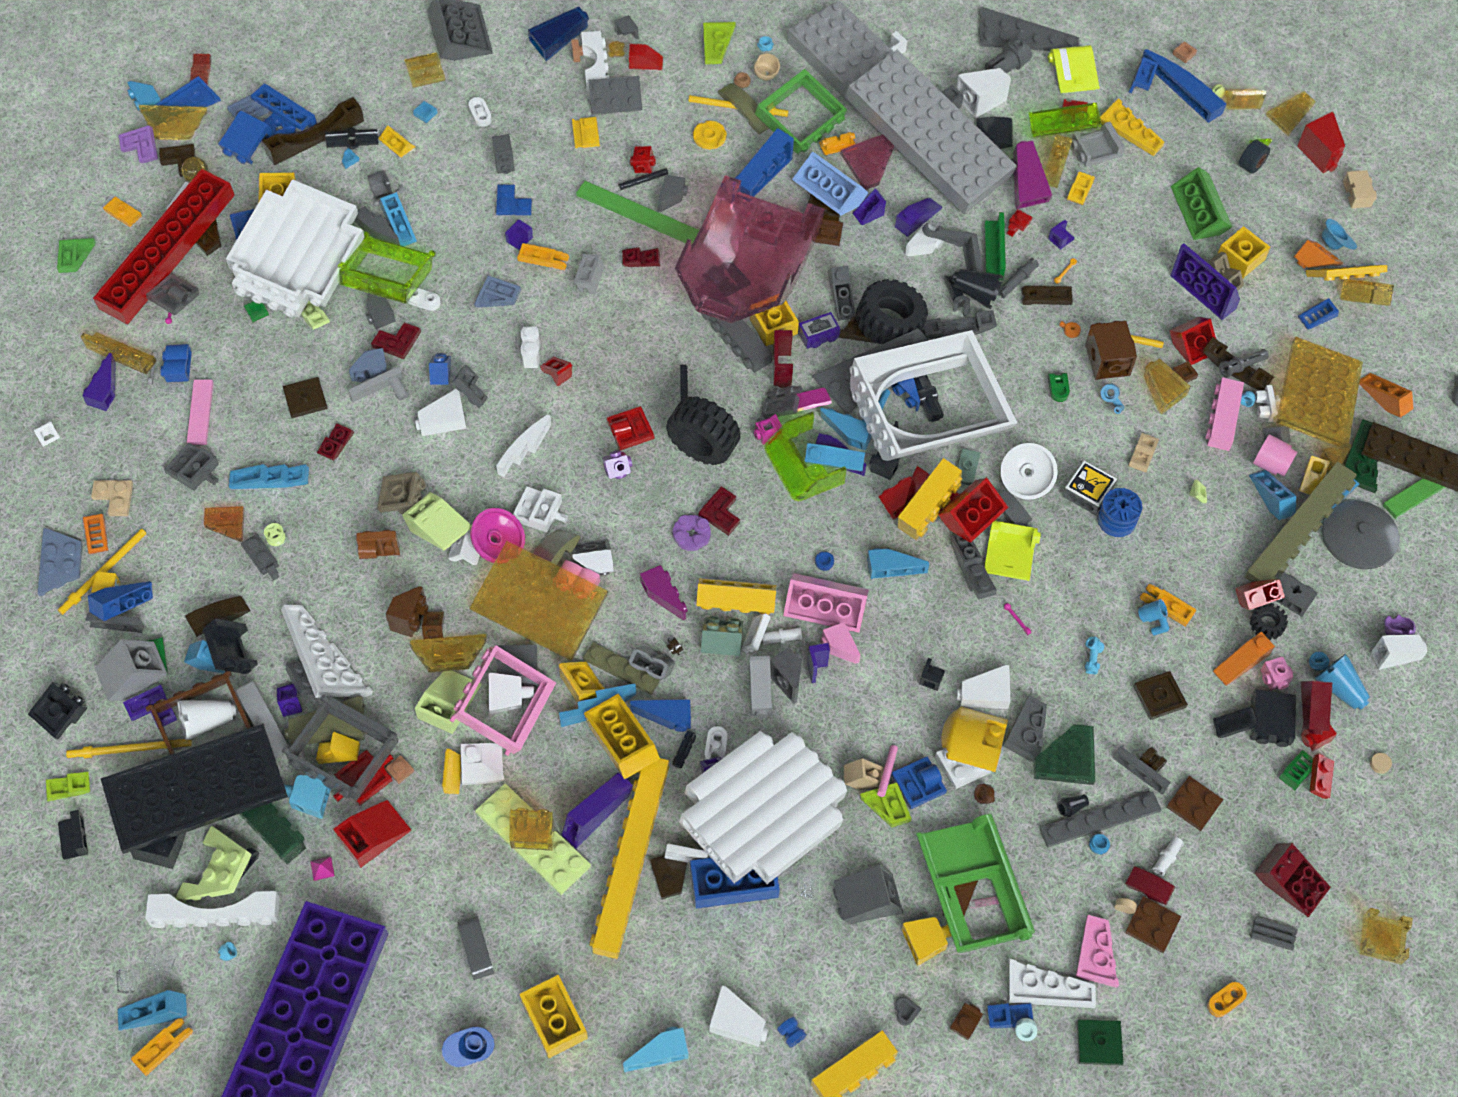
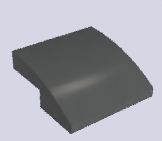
M497 645L538 671L537 645ZM497 659V674L519 676L522 679V686H537V683Z

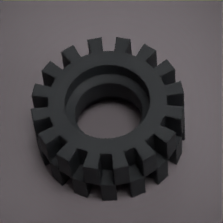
M1270 603L1269 606L1265 604L1257 607L1250 618L1252 631L1256 630L1255 635L1262 632L1269 640L1272 638L1275 640L1278 636L1280 637L1288 624V616L1284 615V609L1280 611V606L1277 605L1275 608L1273 603ZM1265 616L1273 618L1276 626H1266L1262 622V618Z

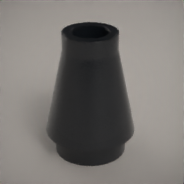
M1085 794L1063 797L1058 801L1057 808L1063 817H1071L1088 806L1089 799Z

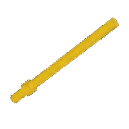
M689 95V102L737 109L730 101ZM774 107L769 112L773 116L788 117L789 110L776 109Z
M140 529L98 572H108L146 535V532ZM96 573L76 592H72L67 597L68 600L57 609L61 615H64L73 605L76 606L81 601V597L93 586Z
M192 739L170 740L173 748L192 746ZM164 741L94 748L93 746H83V749L67 750L66 756L67 758L83 757L86 759L93 758L96 755L167 749Z

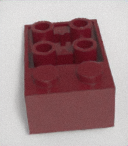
M1277 843L1254 872L1265 886L1308 918L1331 888L1293 843Z

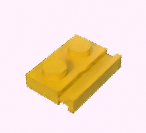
M596 117L579 118V120L572 119L575 148L600 146Z

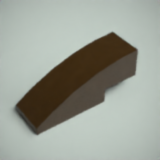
M242 596L201 607L185 615V618L195 636L198 637L204 634L203 629L214 619L234 621L251 610Z

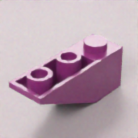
M659 565L640 573V583L647 596L683 621L686 620L688 609L684 601L681 602L678 598L679 592L676 586L671 585V577L668 571H664L662 566Z

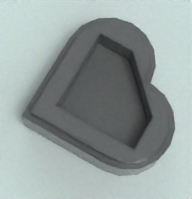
M906 997L898 998L895 1003V1009L898 1012V1023L902 1026L910 1025L922 1008Z

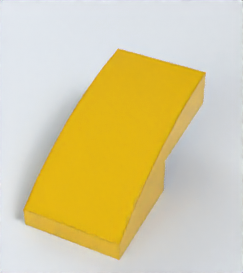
M1078 172L1067 200L1083 205L1095 177Z

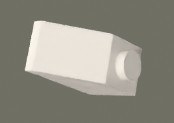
M930 224L928 225L929 229L936 230L935 227ZM921 227L906 245L905 255L931 254L935 249L939 250L944 241L927 237L922 232Z

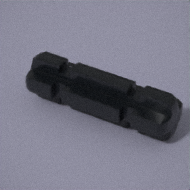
M692 731L686 732L676 753L677 755L672 761L674 767L680 769L683 767L684 759H687L692 743L695 742L696 733Z

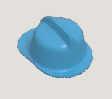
M1333 219L1326 220V228L1323 230L1321 237L1330 249L1338 250L1343 246L1352 250L1357 248L1354 240L1337 221Z

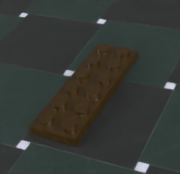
M1373 422L1371 424L1361 452L1362 455L1458 492V454Z

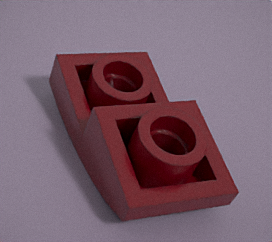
M640 247L622 250L623 266L625 267L660 266V251L658 248L641 251Z
M336 423L329 438L325 437L317 454L334 461L351 439L354 431Z
M1134 866L1125 883L1128 888L1146 894L1147 898L1167 905L1175 889V886L1136 866Z

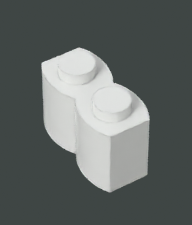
M536 326L523 327L521 330L523 367L538 368L540 364L538 328Z

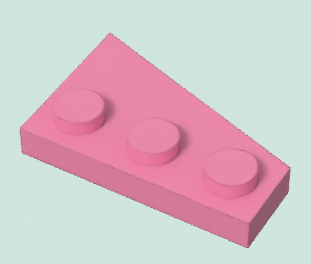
M1087 915L1075 977L1118 988L1119 982L1115 970L1116 963L1112 951L1113 944L1109 920Z

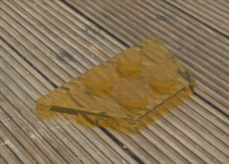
M139 105V110L143 114L147 125L153 127L155 140H191L195 130L199 128L202 118L207 114V107Z
M486 634L410 640V647L429 673L470 669L487 639Z

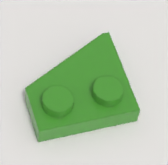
M94 238L59 240L58 272H77L96 245Z

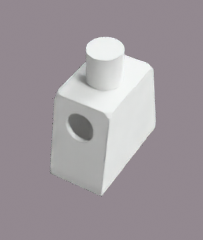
M489 673L490 714L522 708V698H532L534 696V686H522L521 677Z

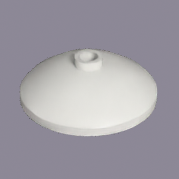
M1024 443L1012 448L1005 455L1000 472L1002 482L1011 494L1018 498L1029 500L1042 497L1052 489L1057 479L1058 470L1053 455L1046 448L1034 443ZM1026 468L1031 470L1030 475L1024 473Z

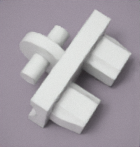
M1267 385L1265 390L1255 392V402L1265 404V406H1258V418H1267L1268 422H1274L1273 417L1282 412V408L1287 404L1286 400L1280 398L1279 395L1274 396L1272 385Z

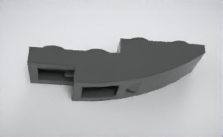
M958 535L950 536L955 556L970 591H974L978 600L996 595L997 589L982 564V556L974 542H968Z

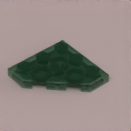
M1074 724L1042 753L1037 755L1033 760L1034 779L1094 785V726Z

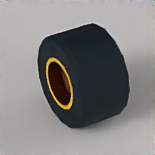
M1257 139L1252 141L1242 153L1239 159V166L1252 174L1257 172L1268 158L1270 147Z

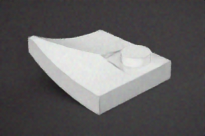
M496 743L461 744L462 785L495 783L504 780L501 746Z

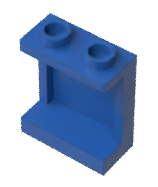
M240 110L220 140L219 146L223 149L222 152L226 156L231 157L233 155L240 163L245 164L247 162L252 165L251 156L265 135L271 137L274 131L267 123Z

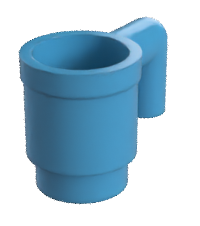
M1162 599L1145 604L1138 609L1142 622L1159 620L1160 626L1151 629L1153 636L1169 631L1167 607Z

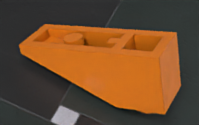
M1372 373L1357 381L1387 412L1401 418L1414 409L1411 390Z
M1260 632L1247 641L1213 672L1227 686L1270 656L1275 646Z

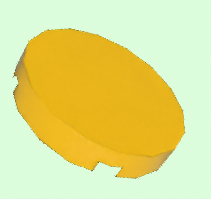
M710 120L703 124L701 122L693 131L694 142L704 149L710 150L721 147L727 138L724 126L716 121Z

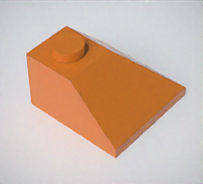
M1307 240L1294 256L1298 259L1297 263L1303 268L1339 266L1344 263L1318 242Z

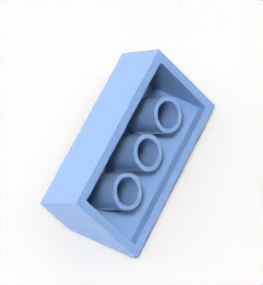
M814 152L810 154L792 179L840 215L859 207L868 195V192Z

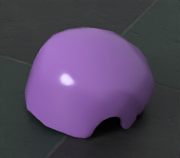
M1388 615L1384 620L1386 635H1414L1416 632L1415 623L1409 618L1401 617V615L1391 618Z

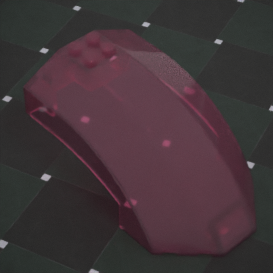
M725 175L695 240L691 245V240L687 239L675 266V271L696 312L732 324L782 305L791 294L806 264L823 223L825 209L808 203L803 214L741 193V180Z

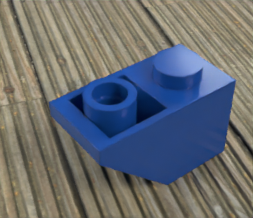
M437 353L432 357L429 362L430 385H448L450 383L451 356H446V353Z

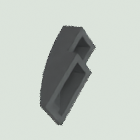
M366 206L357 210L358 214L355 222L364 232L387 246L396 249L400 248L398 236L381 214L374 217Z

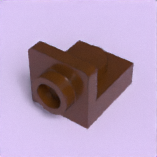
M444 611L425 612L422 622L424 641H443Z
M964 1003L950 1030L969 1041L983 1013L980 1012L981 1010L977 1006Z

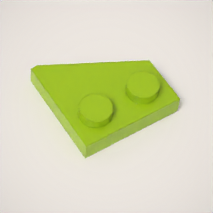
M897 782L888 785L884 797L877 795L878 788L860 794V799L891 828L911 822V816Z

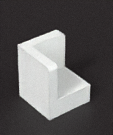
M896 31L891 34V42L887 46L893 52L898 49L901 53H904L907 47V40Z

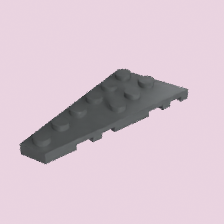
M981 7L980 47L1003 48V46L1017 39L1024 40L1031 50L1050 51L1051 49L1079 46V37L988 8Z
M916 329L814 374L812 377L822 388L827 390L829 396L844 412L849 414L858 407L852 398L850 390V367L853 364L854 358L929 341V339L919 329Z

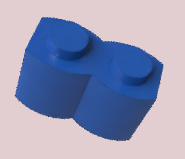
M189 344L166 345V349L162 353L164 365L161 366V376L165 378L166 382L189 381L192 356Z

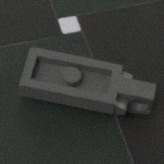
M258 534L240 543L260 573L263 575L268 573L273 580L279 578V572L276 569L279 567L277 560Z

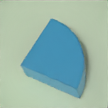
M348 148L344 151L342 163L345 169L360 161L359 157L351 149Z

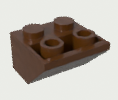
M418 586L393 597L386 612L390 631L413 637L414 632L419 631L421 626L420 619L428 611L429 607L423 587Z

